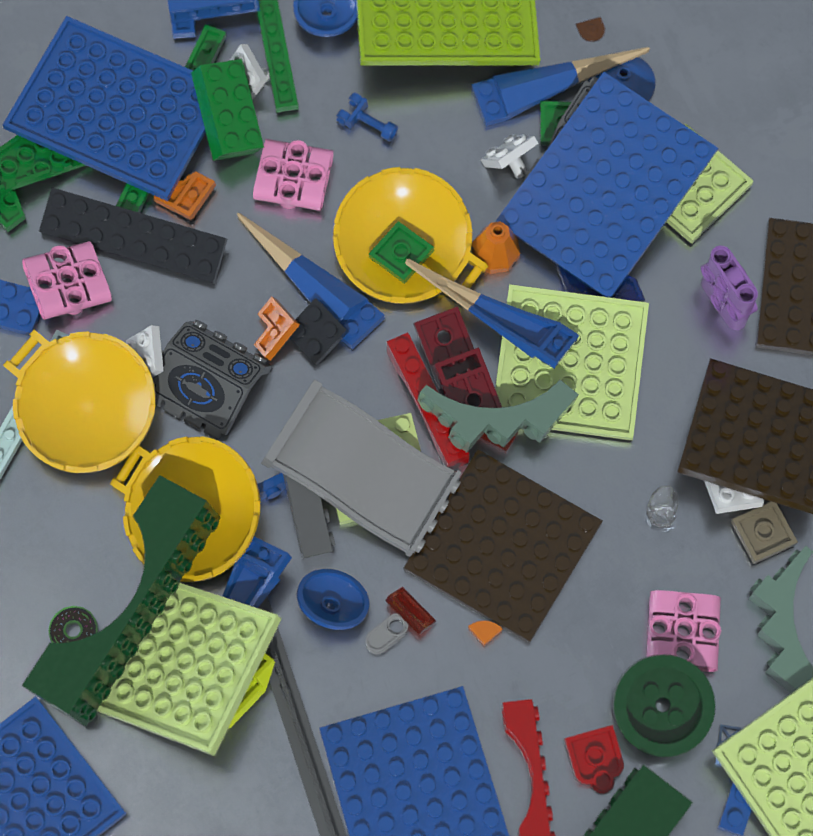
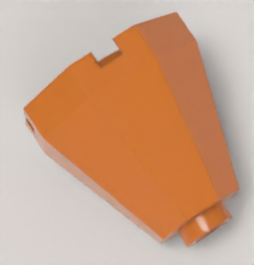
M501 221L488 224L472 241L473 255L488 265L486 272L489 274L509 272L515 261L517 262L520 258L517 237Z

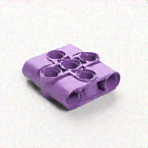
M719 245L712 249L708 262L701 266L703 275L701 286L727 326L732 330H741L745 327L749 316L758 309L756 304L758 291L731 250L726 246Z

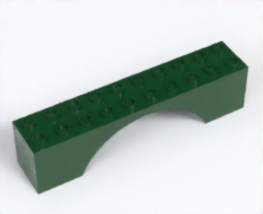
M160 475L133 515L142 533L145 563L140 584L131 602L111 624L101 631L73 642L49 643L21 685L42 701L85 727L96 717L98 707L110 695L111 687L123 675L127 662L135 656L139 648L138 645L150 633L156 617L162 614L167 600L177 591L180 580L184 574L190 571L194 558L204 549L207 538L219 525L221 517L205 499Z
M643 764L639 770L634 768L626 778V781L623 783L626 788L624 790L619 788L608 803L611 808L607 810L604 807L593 824L596 828L594 830L589 828L583 836H669L693 802Z

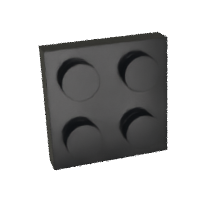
M315 298L295 319L300 325L290 336V339L314 364L318 365L345 337L349 330L319 299Z

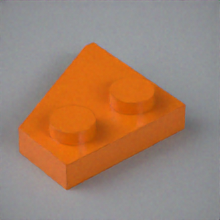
M195 171L183 181L178 182L168 201L157 196L153 198L156 203L192 221L215 188L216 183L214 180Z

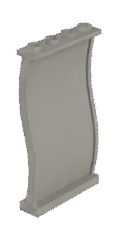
M315 379L261 462L267 468L271 467L313 491L357 524L406 552L405 555L408 557L415 551L419 553L426 542L423 539L425 533H431L438 522L434 518L438 512L443 513L449 501L446 498L450 492L454 494L459 487L461 481L458 478L462 473L459 470L454 471L420 452L354 404L322 387V384Z

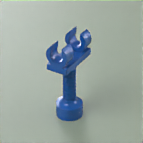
M352 93L348 98L350 100L349 104L356 109L351 115L341 109L336 115L338 117L336 120L340 124L352 129L358 119L381 131L382 138L389 142L392 141L398 131V125L391 121L384 124L365 113L364 111L368 107L367 99L362 98L357 93Z

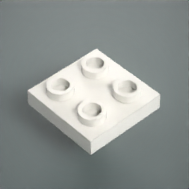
M240 44L229 61L242 59L253 101L263 85L268 81L269 71L265 67H260L248 44Z
M512 134L503 140L504 144L489 149L486 152V156L480 160L484 167L503 169L509 165L515 178L519 179L524 176L523 173L527 174L529 172L520 156L538 144L534 136Z
M151 325L126 340V344L132 347L143 359L152 378L164 371L159 326Z
M704 481L716 514L763 506L764 500L762 498Z

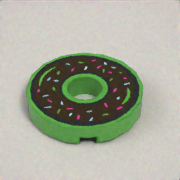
M70 606L61 609L54 615L50 621L48 632L52 643H67L89 637L99 632L97 621L90 611L83 607ZM78 625L80 633L77 636L71 637L67 635V630L70 626Z

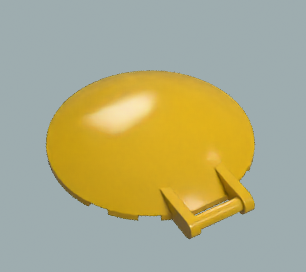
M393 167L383 169L381 172L369 177L367 176L359 181L347 193L338 208L333 229V243L338 262L343 272L356 287L376 299L390 303L407 304L424 301L442 292L417 272L404 284L369 258V253L398 221L434 247V252L422 264V266L455 282L469 263L474 268L464 280L462 286L470 289L481 272L484 273L488 268L485 262L470 253L472 224L462 198L449 183L431 172L419 168Z
M33 330L29 334L31 337L10 361L7 360L3 364L7 370L18 378L13 399V416L19 431L18 433L24 444L44 463L56 469L72 473L101 471L126 459L144 440L155 414V386L151 373L143 359L128 344L108 334L90 333L89 331L75 332L49 342L36 330ZM37 343L41 344L20 370L16 368Z
M203 436L177 438L168 441V444L152 452L139 445L129 455L117 477H113L110 485L125 494L124 502L126 504L123 523L126 536L129 537L135 555L143 564L145 563L144 541L133 515L160 475L205 499L221 517L217 529L211 532L206 540L204 549L196 555L190 571L184 574L180 582L206 580L229 569L249 547L259 522L260 494L257 481L250 466L230 446ZM142 456L143 458L141 462L139 463L138 467L136 468V470L134 471L133 475L131 476L130 480L126 485L124 482L126 481L127 477L129 476L139 457Z

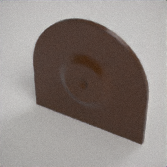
M601 16L576 23L580 36L587 41H598L605 34V26Z

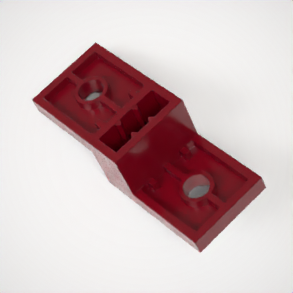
M458 306L413 323L438 390L443 388L447 398L462 404L469 405L467 402L468 396L476 394L480 399L477 407L502 408L479 347L474 349ZM440 331H447L449 333L450 341L444 344L438 340L437 336Z

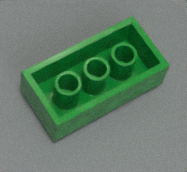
M242 59L204 64L193 70L191 75L213 161L255 154L264 148Z

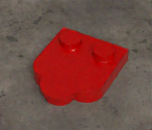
M613 725L564 738L576 780L583 785H590L599 794L610 792L615 785V777L619 776L624 769V761Z

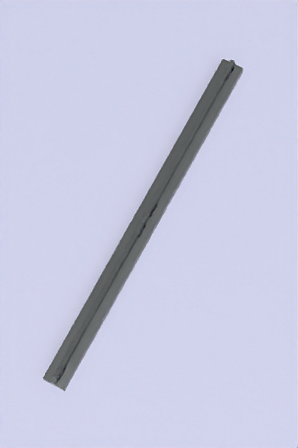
M267 596L258 609L273 613ZM277 627L265 652L275 661L278 673L276 675L275 668L273 667L269 682L319 835L347 836ZM280 685L282 686V689H283L285 698H284V696H283V693H282V690H281Z

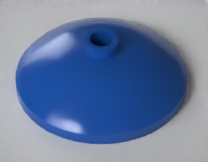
M294 0L293 2L294 16L304 30L313 35L322 37L340 35L349 30L357 20L356 0Z
M634 58L604 71L647 101H650L653 97L656 85L655 75L649 64L642 58ZM602 73L596 75L595 77L599 79ZM623 73V74H626L627 76H626V77H622L620 74Z
M319 569L305 575L299 583L297 589L298 604L303 613L320 626L335 630L350 629L359 625L368 613L369 597L360 582L347 573L334 569Z

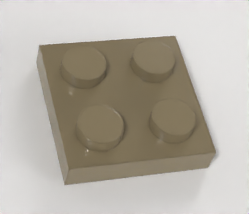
M769 502L731 521L753 564L798 543L779 506L775 502Z

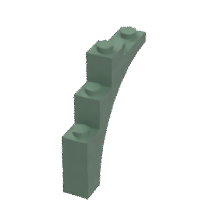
M559 380L547 392L531 401L510 407L483 408L456 402L426 385L420 391L417 401L426 412H431L438 417L439 422L443 426L451 428L448 438L451 439L452 444L456 448L468 452L484 433L487 434L491 442L499 444L504 448L520 428L524 430V433L530 439H535L540 443L573 406L579 394Z
M807 546L801 552L798 549L794 551L788 559L791 564L786 569L781 567L773 578L769 575L763 581L759 578L750 588L753 593L749 599L768 614L758 625L761 630L757 636L776 651L766 663L770 667L765 673L790 694L813 678V666L807 659L798 640L793 606L797 581L804 565L813 553Z

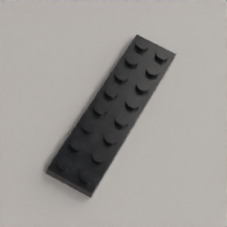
M51 187L39 232L79 244L90 241L96 249L212 283L216 281L228 240L221 236Z

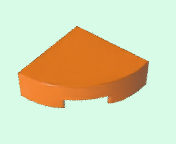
M477 621L468 626V629L483 646L488 644L503 630L499 625L491 621Z

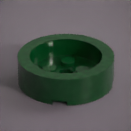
M669 654L646 656L628 667L616 684L612 702L615 721L625 738L637 749L660 757L677 756L695 748L708 734L714 721L716 709L714 692L704 673L691 662ZM661 697H665L670 701L669 709L664 712L656 708V701Z

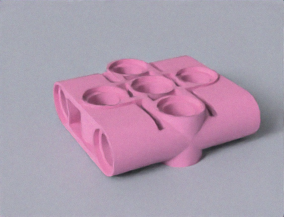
M266 139L254 185L253 199L277 203L286 209L300 207L321 211L334 151L307 146L300 140L289 143ZM295 153L303 154L301 156H294ZM269 169H275V170H276V171L273 172V173H268V172H266V171L269 170ZM291 173H297V174H298V175L295 176V177L289 176V174H291ZM320 177L321 179L314 181L311 178ZM286 193L294 194L291 197L284 196Z
M90 241L69 247L55 246L50 252L22 259L26 278L43 320L67 313L77 315L83 309L111 302L112 298L108 283ZM55 258H61V259H63L64 261H63V262H57V261H55L54 259H55ZM90 272V273H92L94 276H90V277H89V276H86L84 273ZM68 278L71 282H64L62 279ZM46 284L49 288H42L39 285ZM75 298L78 299L80 302L73 303L69 299Z
M651 591L646 656L655 654L677 656L676 652L683 650L688 654L687 661L697 666L702 672L718 671L721 597L676 591ZM687 603L691 611H682L679 608V604ZM653 625H662L665 632L661 634L655 632ZM678 627H686L690 634L688 636L681 635L678 632ZM702 630H712L714 633V637H705Z

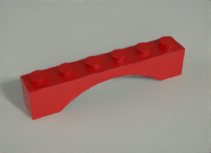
M407 332L387 341L389 358L396 372L411 393L424 419L442 464L452 470L468 464L469 452L456 448L452 444L451 439L448 438L451 428L443 426L439 422L438 417L431 412H426L417 401L420 391L426 385L436 392L438 390L409 333Z
M533 699L503 702L501 708L504 731L522 752L531 778L530 805L526 817L517 831L518 836H555V831H550L549 821H553L552 808L546 804V796H549L548 780L543 781L542 771H546L545 756H540L539 746H543L542 733L536 729V721H539L538 706H533Z

